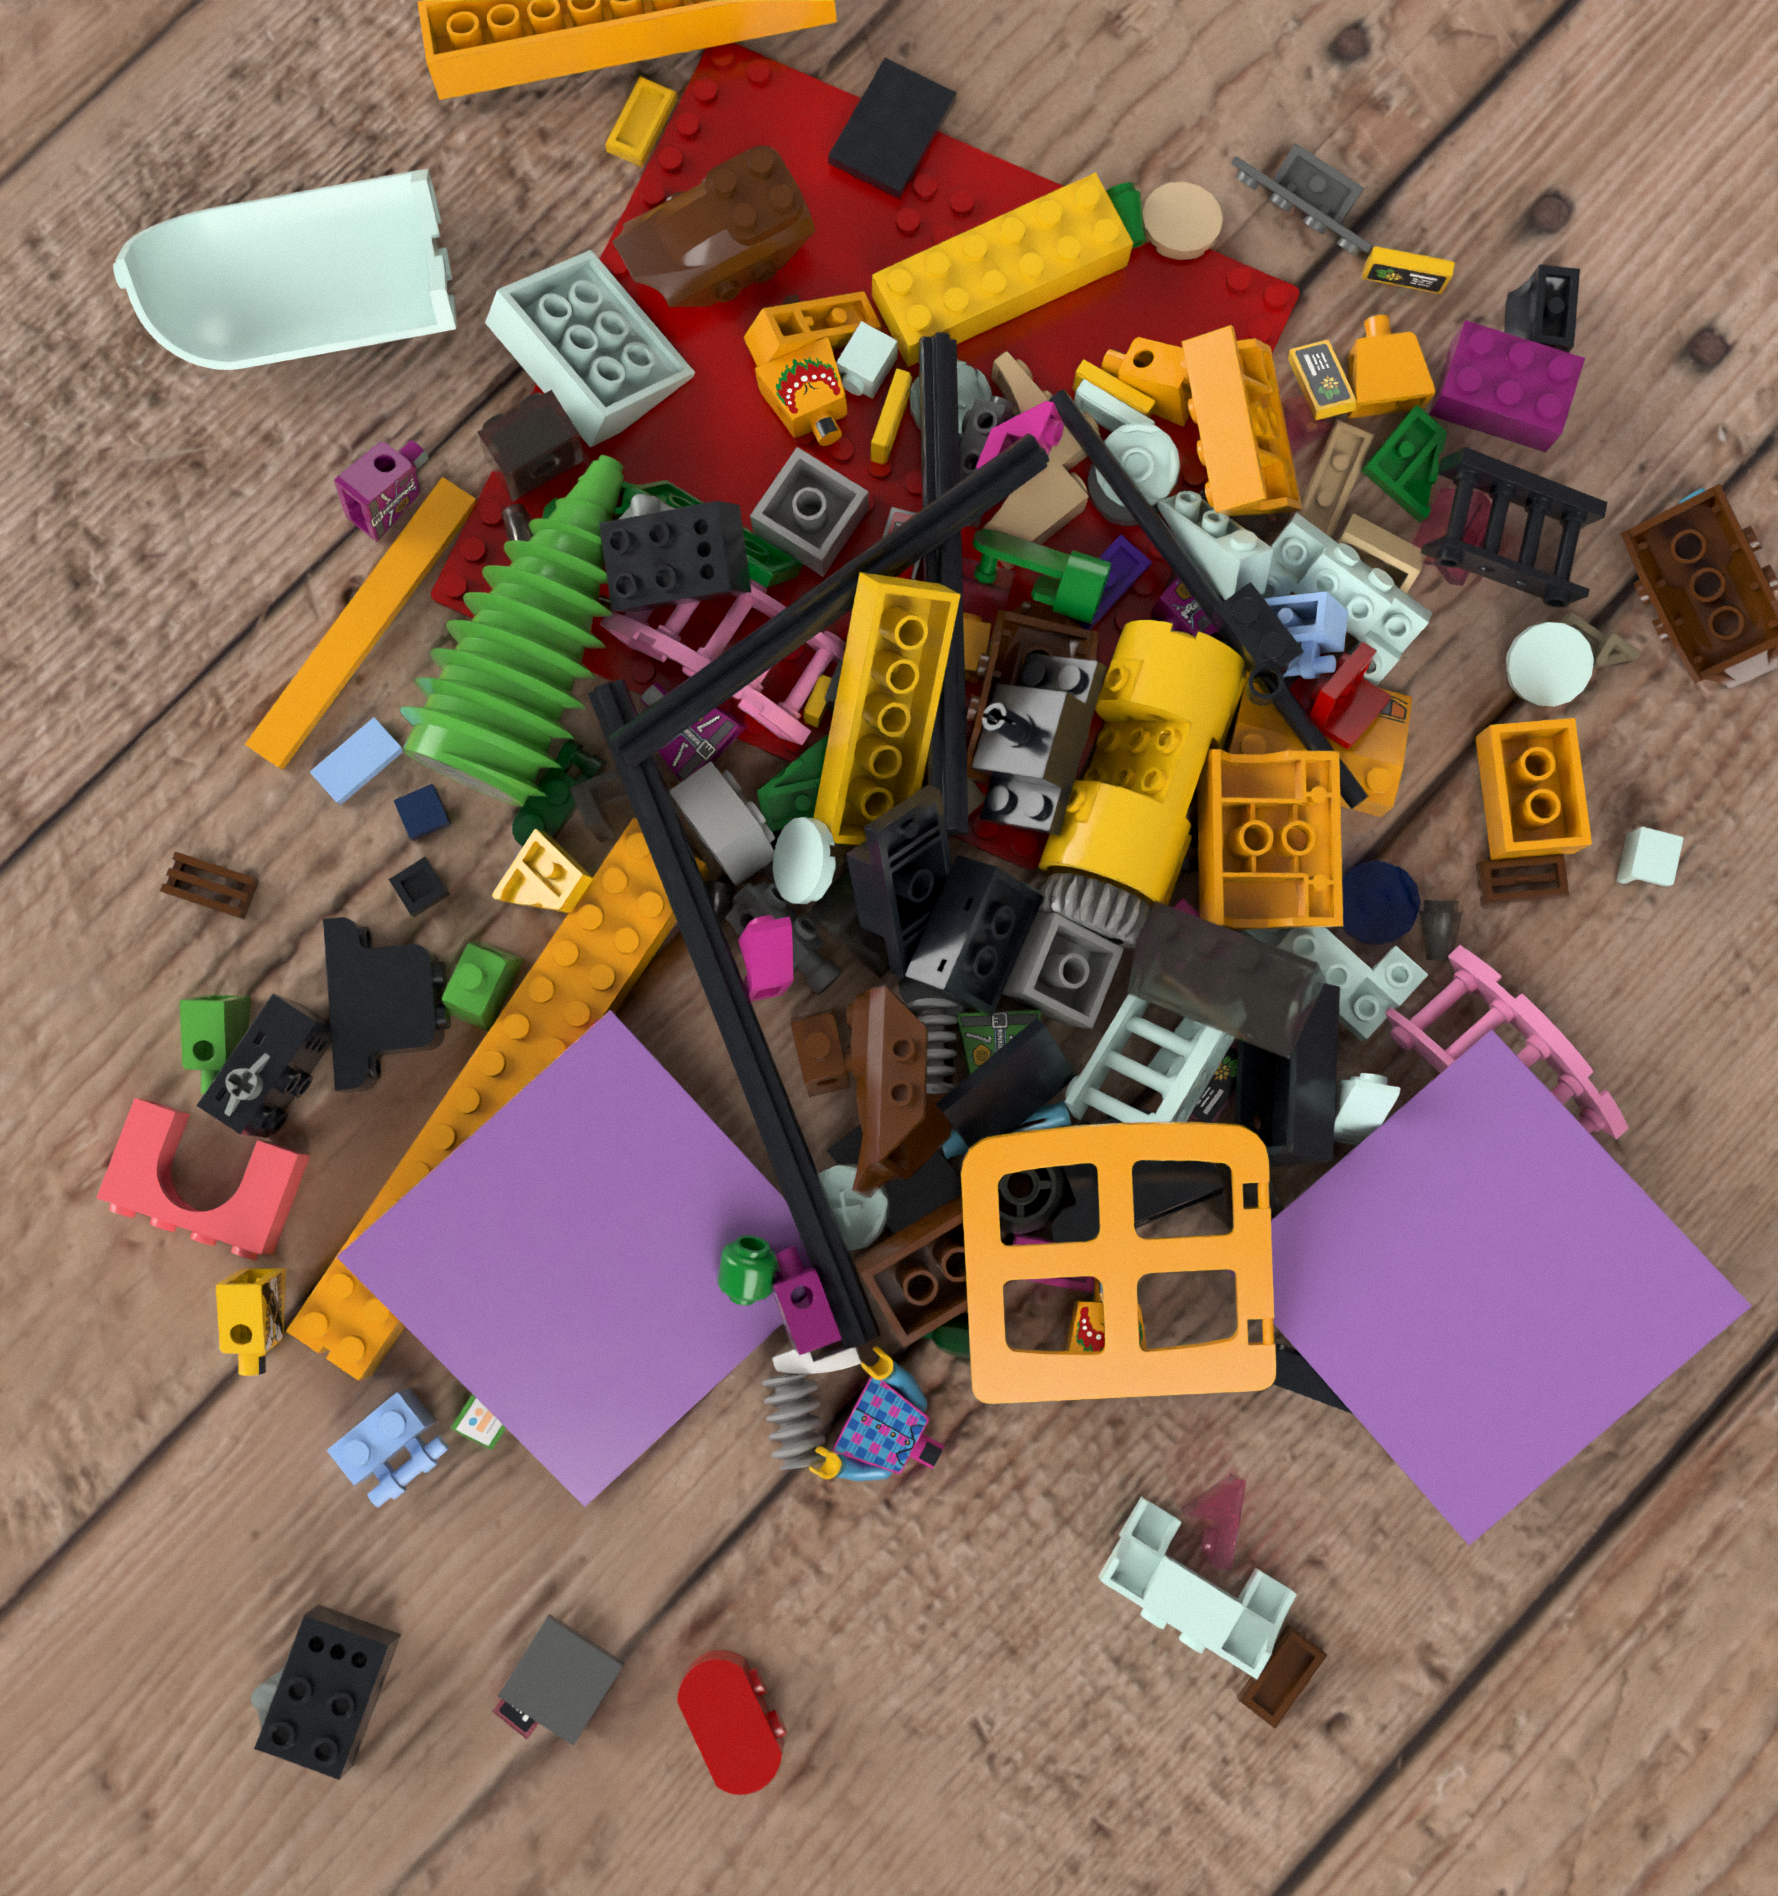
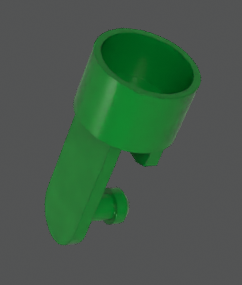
M982 529L975 532L972 545L982 553L980 564L976 565L974 570V577L977 581L983 584H990L996 581L998 559L1045 574L1038 577L1031 593L1033 600L1053 606L1052 612L1092 624L1107 583L1112 562L1075 550L1069 555L996 530Z

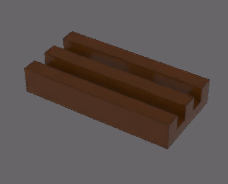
M175 851L172 858L175 862L172 868H168L166 875L169 878L166 884H162L161 892L240 919H245L259 882L258 879ZM185 865L245 884L244 892L183 872ZM181 880L240 900L238 908L177 888L179 881Z
M1564 854L1480 861L1476 863V872H1479L1480 875L1478 887L1482 890V896L1480 897L1481 905L1558 899L1570 896ZM1555 865L1556 871L1554 873L1491 878L1490 871ZM1557 882L1558 888L1496 894H1493L1492 889L1494 887Z

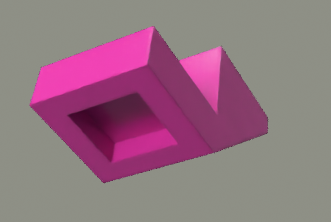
M1044 401L992 428L977 462L976 469L982 467L1027 433L1036 438L1038 445L1044 448L1049 456L1052 447L1059 444L1064 429L1063 421L1055 404L1050 401Z
M772 915L761 916L748 923L738 940L747 969V975L743 979V983L751 1002L782 996L794 981L792 923L790 917L774 919Z

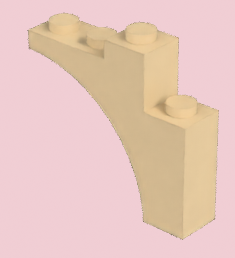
M1007 351L994 360L991 378L999 387L1005 399L1015 404L1012 412L1015 416L1051 399V393L1046 390L1042 392L1032 381V373L1020 359L1015 361ZM1083 411L1084 416L1100 436L1098 432L1099 427L1094 418L1088 412ZM1065 425L1059 444L1052 447L1048 456L1050 460L1046 463L1048 467L1012 492L1001 509L983 529L996 530L1041 545L1084 511L1089 497L1086 494L1087 487L1076 473L1072 472L1069 474L1068 471L1086 458L1087 455ZM998 559L1007 571L1015 566V564Z

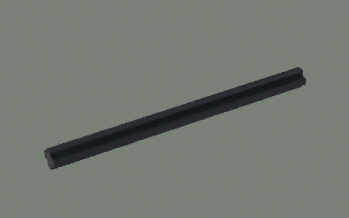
M941 332L935 333L933 337L922 336L919 339L922 509L960 482L957 341L950 339V334ZM961 530L923 557L924 582L938 583L961 594L928 752V785L941 790L948 838L954 835L965 836L969 833Z
M1029 433L1024 435L609 735L607 738L615 752L630 770L853 609L860 572L897 577L1047 468L1046 463L1050 460L1045 449L1038 445L1033 435Z

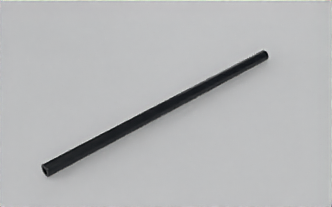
M1066 390L1057 392L1049 401L1055 404L1065 427L1211 621L1215 607L1221 604L1223 600ZM1263 676L1254 679L1265 694H1271L1276 691V686L1270 678ZM1284 683L1279 697L1272 704L1307 751H1335ZM1339 757L1340 795L1350 809H1353L1366 800L1369 795Z

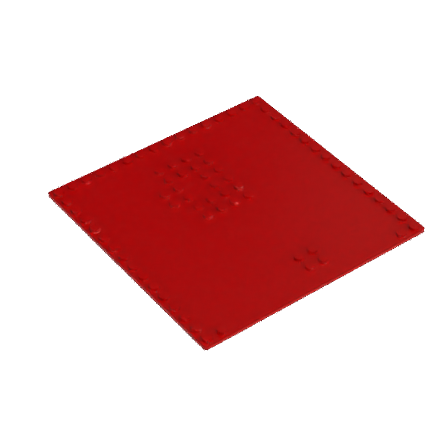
M735 43L706 48L599 259L689 364L695 374L693 378L621 433L591 448L536 384L431 591L432 599L444 607L473 619L474 614L465 605L463 596L469 592H491L492 588L483 577V568L491 565L509 567L512 561L504 551V544L512 540L528 542L534 536L529 528L530 521L542 519L545 506L555 497L558 499L566 498L578 483V478L585 474L593 461H598L600 455L611 457L623 465L624 468L621 473L624 476L623 481L642 485L668 480L704 503L722 501L740 505L742 526L753 532L750 515L798 447L867 490L869 494V510L824 576L803 564L797 578L766 588L767 592L765 594L788 607L881 540L891 507L914 513L922 510L921 430L917 427L910 413V397L887 463L885 462L883 465L871 461V442L896 369L911 373L912 388L913 383L919 376V362L907 367L897 348V360L873 399L863 393L860 396L854 395L843 388L846 396L847 414L843 418L836 420L842 436L830 445L821 446L813 431L800 437H794L763 397L758 388L755 368L757 365L744 340L745 334L763 308L783 305V301L787 296L798 294L799 302L864 291L881 325L879 331L892 337L872 298V274L1065 186L938 132L899 199L828 164V155L861 100L860 97ZM759 145L769 146L778 152L801 190L816 231L784 267L777 271L774 277L761 284L753 283L742 289L734 299L722 303L719 301L711 306L669 307L662 293L645 284L635 283L612 242L624 229L622 224L661 205L670 195L678 191L686 192L701 184L711 169L750 148ZM1149 240V242L1146 241L1145 244L1131 250L1126 267L957 344V359L967 362L966 365L971 366L975 370L977 368L984 374L991 388V396L1005 399L991 376L994 360L1007 351L1015 361L1020 359L1027 365L1033 376L1032 381L1042 392L1046 390L1054 396L1057 392L1066 390L1074 401L1076 394L1073 389L1076 370L1083 359L1101 369L1104 356L1109 349L1127 354L1133 340L1138 337L1183 348L1182 341L1231 325L1234 327L1236 341L1256 338L1271 346L1273 353L1299 297V289L1292 284L1211 249L1205 250L1203 255L1195 259L1177 260L1165 257L1156 251V246ZM847 345L833 350L836 362ZM1152 413L1150 419L1155 421L1154 425L1171 437L1179 452L1180 472L1177 483L1168 497L1177 495L1182 491L1191 490L1199 494L1203 500H1206L1205 484L1209 482L1207 468L1202 465L1197 452V441L1201 440L1198 423L1195 424L1191 415H1189L1185 425L1181 426ZM1097 424L1100 437L1104 441L1112 432ZM1087 456L1070 469L1068 473H1076L1087 487L1092 461ZM619 496L616 506L618 508H621L623 501L622 496ZM1008 496L983 513L978 528L965 526L961 529L963 613L977 615L982 618V622L991 624L986 654L989 653L998 609L1011 612L1017 609L1024 601L1053 607L1033 600L1031 596L1038 577L1045 574L1018 565L1007 571L998 560L996 581L990 584H983L974 577L975 567L980 564L982 553L972 545L974 534L976 531L982 530L1001 509ZM1088 497L1084 511L1041 545L1069 555L1075 550L1099 558L1122 535L1152 561L1150 568L1091 630L1098 632L1096 661L1107 667L1106 675L1124 626L1131 621L1151 620V611L1163 594L1173 570L1139 525L1122 526L1110 523L1102 517V514L1097 511L1096 507L1094 509ZM1159 511V512H1158V515L1161 517V519L1164 521V523L1167 525V527H1168V528L1170 529V531L1172 532V530H1171V528L1169 527L1168 523L1166 522V520L1164 519L1163 515H1162L1161 512ZM921 558L917 581H924L923 558ZM600 584L599 596L602 594L610 598L608 584ZM728 596L700 601L678 635L681 638L680 643L695 652L700 647L705 648L737 597ZM676 606L654 609L646 621L649 627L656 630L659 625L664 626ZM751 607L722 654L771 618ZM853 609L821 632L829 631L846 643ZM613 611V612L619 613V614H621V615H625V614H626V612ZM593 617L591 632L606 646V648L584 650L582 663L594 675L610 682L625 679L628 689L641 696L656 682L669 693L690 678L681 671L684 666L669 657L663 663L649 655L627 647L600 625L604 617ZM804 643L771 667L761 683L763 689L760 693L776 705L779 702L784 703L817 651L807 643ZM830 661L823 675L832 678L837 663ZM979 679L978 683L965 681L966 713L971 695L979 696L982 684L981 679ZM811 691L799 710L801 716L798 720L811 732L803 745H799L779 738L757 720L738 708L737 706L741 701L740 698L736 699L732 696L718 706L746 726L736 739L788 763H791L823 736L829 734L833 712L826 709L818 728L804 722V709L812 694ZM1094 710L1088 738L1082 752L1075 780L1078 779L1104 722L1096 710ZM966 720V743L968 746L973 722ZM974 782L986 796L988 787ZM983 802L968 816L969 833L965 836H952L1024 870L1033 871L1041 860L1049 834L988 823L980 819L984 805Z

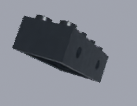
M1300 976L1242 988L1241 997L1244 1000L1248 1016L1239 1030L1234 1124L1245 1126L1258 1135L1266 1146L1269 1167L1333 1161L1340 987ZM1259 1026H1262L1265 1030L1264 1040L1258 1035ZM1255 1114L1258 1115L1261 1121L1259 1129L1254 1127L1253 1119Z

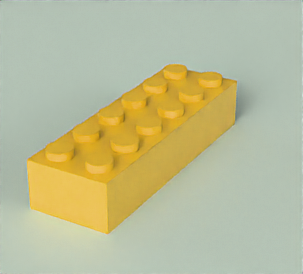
M1095 172L872 274V298L893 339L898 341V349L907 367L919 362V339L922 336L933 337L935 333L941 332L950 334V339L956 340L957 344L1126 267L1133 241Z
M859 573L813 817L826 824L833 836L834 843L862 844L866 841L864 829L866 825L921 789L961 595L941 584Z

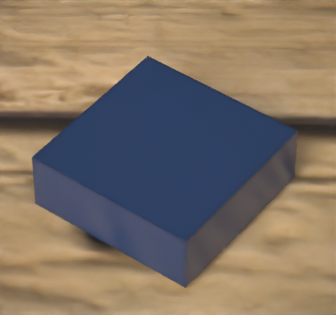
M433 783L393 800L406 832L412 841L451 825L440 795Z

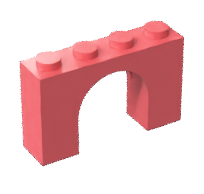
M134 1098L96 1198L111 1203L108 1210L116 1214L135 1218L137 1212L151 1217L149 1224L154 1227L175 1232L177 1226L192 1231L190 1238L200 1243L216 1246L219 1240L233 1245L231 1253L244 1258L257 1260L259 1254H274L310 1155L270 1141L257 1140L242 1182L236 1193L220 1207L209 1211H202L192 1207L181 1198L172 1178L174 1155L190 1114L151 1100Z

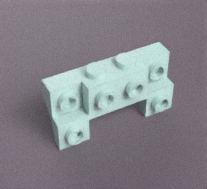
M1295 513L1270 546L1273 548L1265 593L1261 594L1263 598L1288 596L1291 591L1297 595L1328 591L1348 611L1346 631L1358 639L1347 653L1351 655L1362 642L1377 650L1364 677L1365 680L1375 686L1396 665L1403 651L1430 621L1432 612L1395 586L1393 579L1385 571L1379 568L1372 569L1360 560L1358 553L1351 546L1345 543H1337L1298 513Z
M1326 927L1239 930L1273 961L1270 964L1271 968L1284 980L1301 976L1339 986V1022L1360 1041L1368 1039L1387 1018L1385 1012L1390 1007L1393 1009L1399 1007L1428 976L1422 968L1396 945L1371 969Z
M1141 1496L1119 1533L1120 1540L1098 1576L1100 1581L1141 1606L1143 1610L1140 1615L1155 1626L1164 1629L1168 1623L1181 1631L1179 1639L1190 1648L1201 1654L1205 1648H1208L1255 1679H1258L1271 1656L1280 1627L1297 1594L1255 1567L1239 1597L1236 1598L1167 1555L1165 1552L1181 1521Z

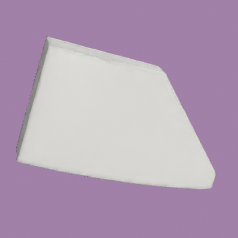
M843 1346L816 1356L813 1355L812 1351L799 1356L793 1349L772 1357L776 1371L815 1374L841 1370L861 1364V1355L858 1347L844 1349Z

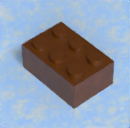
M962 1194L852 1259L903 1348L968 1309ZM1009 1280V1281H1007V1282L1004 1284L1003 1287L1007 1286L1008 1284H1010L1011 1282H1013V1281H1015V1280Z

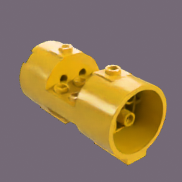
M1136 620L1124 626L1109 669L1104 677V683L1095 710L1106 722L1097 738V748L1090 768L1085 773L1083 780L1074 781L1059 836L1049 834L1039 862V869L1047 876L1059 872L1063 874L1071 873L1110 883L1112 886L1125 889L1126 892L1137 895L1139 899L1145 900L1154 910V914L1165 915L1192 835L1188 834L1191 824L1185 817L1208 751L1211 749L1222 750L1246 682V679L1243 677L1245 662L1231 647L1198 631L1197 636L1194 637L1188 633L1171 631L1172 623L1155 620Z

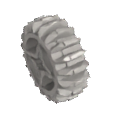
M1061 872L1049 875L1045 885H1042L1040 895L1043 896V900L1038 913H1057L1121 948L1134 949L1143 947L1146 937H1149L1153 926L1154 910L1145 900L1139 899L1137 895L1126 892L1125 889H1120L1112 886L1110 883H1104L1082 875L1077 876Z

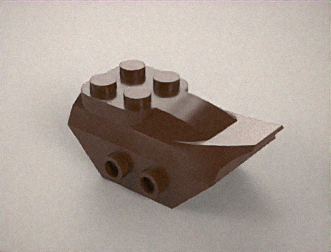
M759 145L711 169L701 184L686 192L678 191L670 195L661 205L622 224L624 229L612 242L635 283L645 284L662 293L669 307L711 306L719 301L722 303L734 299L742 289L753 283L761 284L770 280L778 270L784 267L816 230L801 190L781 156L772 147Z
M1720 484L1621 533L1640 580L1633 583L1644 606L1652 602L1659 618L1652 621L1654 628L1662 643L1671 641L1695 684L1702 680H1710L1732 689L1778 668V600L1773 592L1778 589V579L1770 564L1761 568L1754 552L1762 549L1751 525L1742 529Z
M1024 601L1017 609L1011 612L998 609L989 653L980 654L975 678L982 680L979 696L971 695L966 713V720L973 722L967 746L968 780L987 787L990 784L991 777L974 769L972 765L984 727L982 717L986 718L987 714H984V711L990 705L995 685L1018 686L1027 653L1096 661L1098 632L1085 630L1076 619L1052 612L1053 607Z
M886 986L871 988L862 994H857L854 1002L849 1003L847 1007V1023L849 1029H852L851 1046H847L845 1051V1066L848 1072H853V1076L856 1079L858 1115L863 1133L852 1191L865 1198H871L878 1189L894 1179L909 1180L951 1138V1125L936 1106L948 1093H926L928 1028ZM953 1058L944 1060V1065L953 1067ZM953 1075L944 1077V1082L953 1085Z

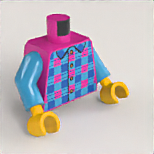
M878 1346L872 1349L880 1356L878 1363L874 1366H867L864 1362L861 1363V1367L870 1377L833 1445L832 1450L838 1454L836 1455L822 1446L815 1449V1452L826 1457L825 1463L820 1468L810 1466L809 1470L823 1479L834 1477L852 1481L887 1479L893 1473L901 1474L910 1457L933 1469L943 1451V1444L923 1434L930 1416L925 1412L927 1409V1399L914 1375L894 1362Z

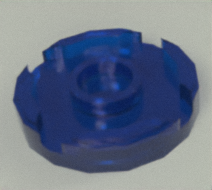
M1373 860L1358 864L1342 877L1343 926L1341 927L1347 935L1360 943L1378 946L1392 943L1411 930L1417 919L1421 900L1417 885L1407 871L1399 866L1386 863V861Z

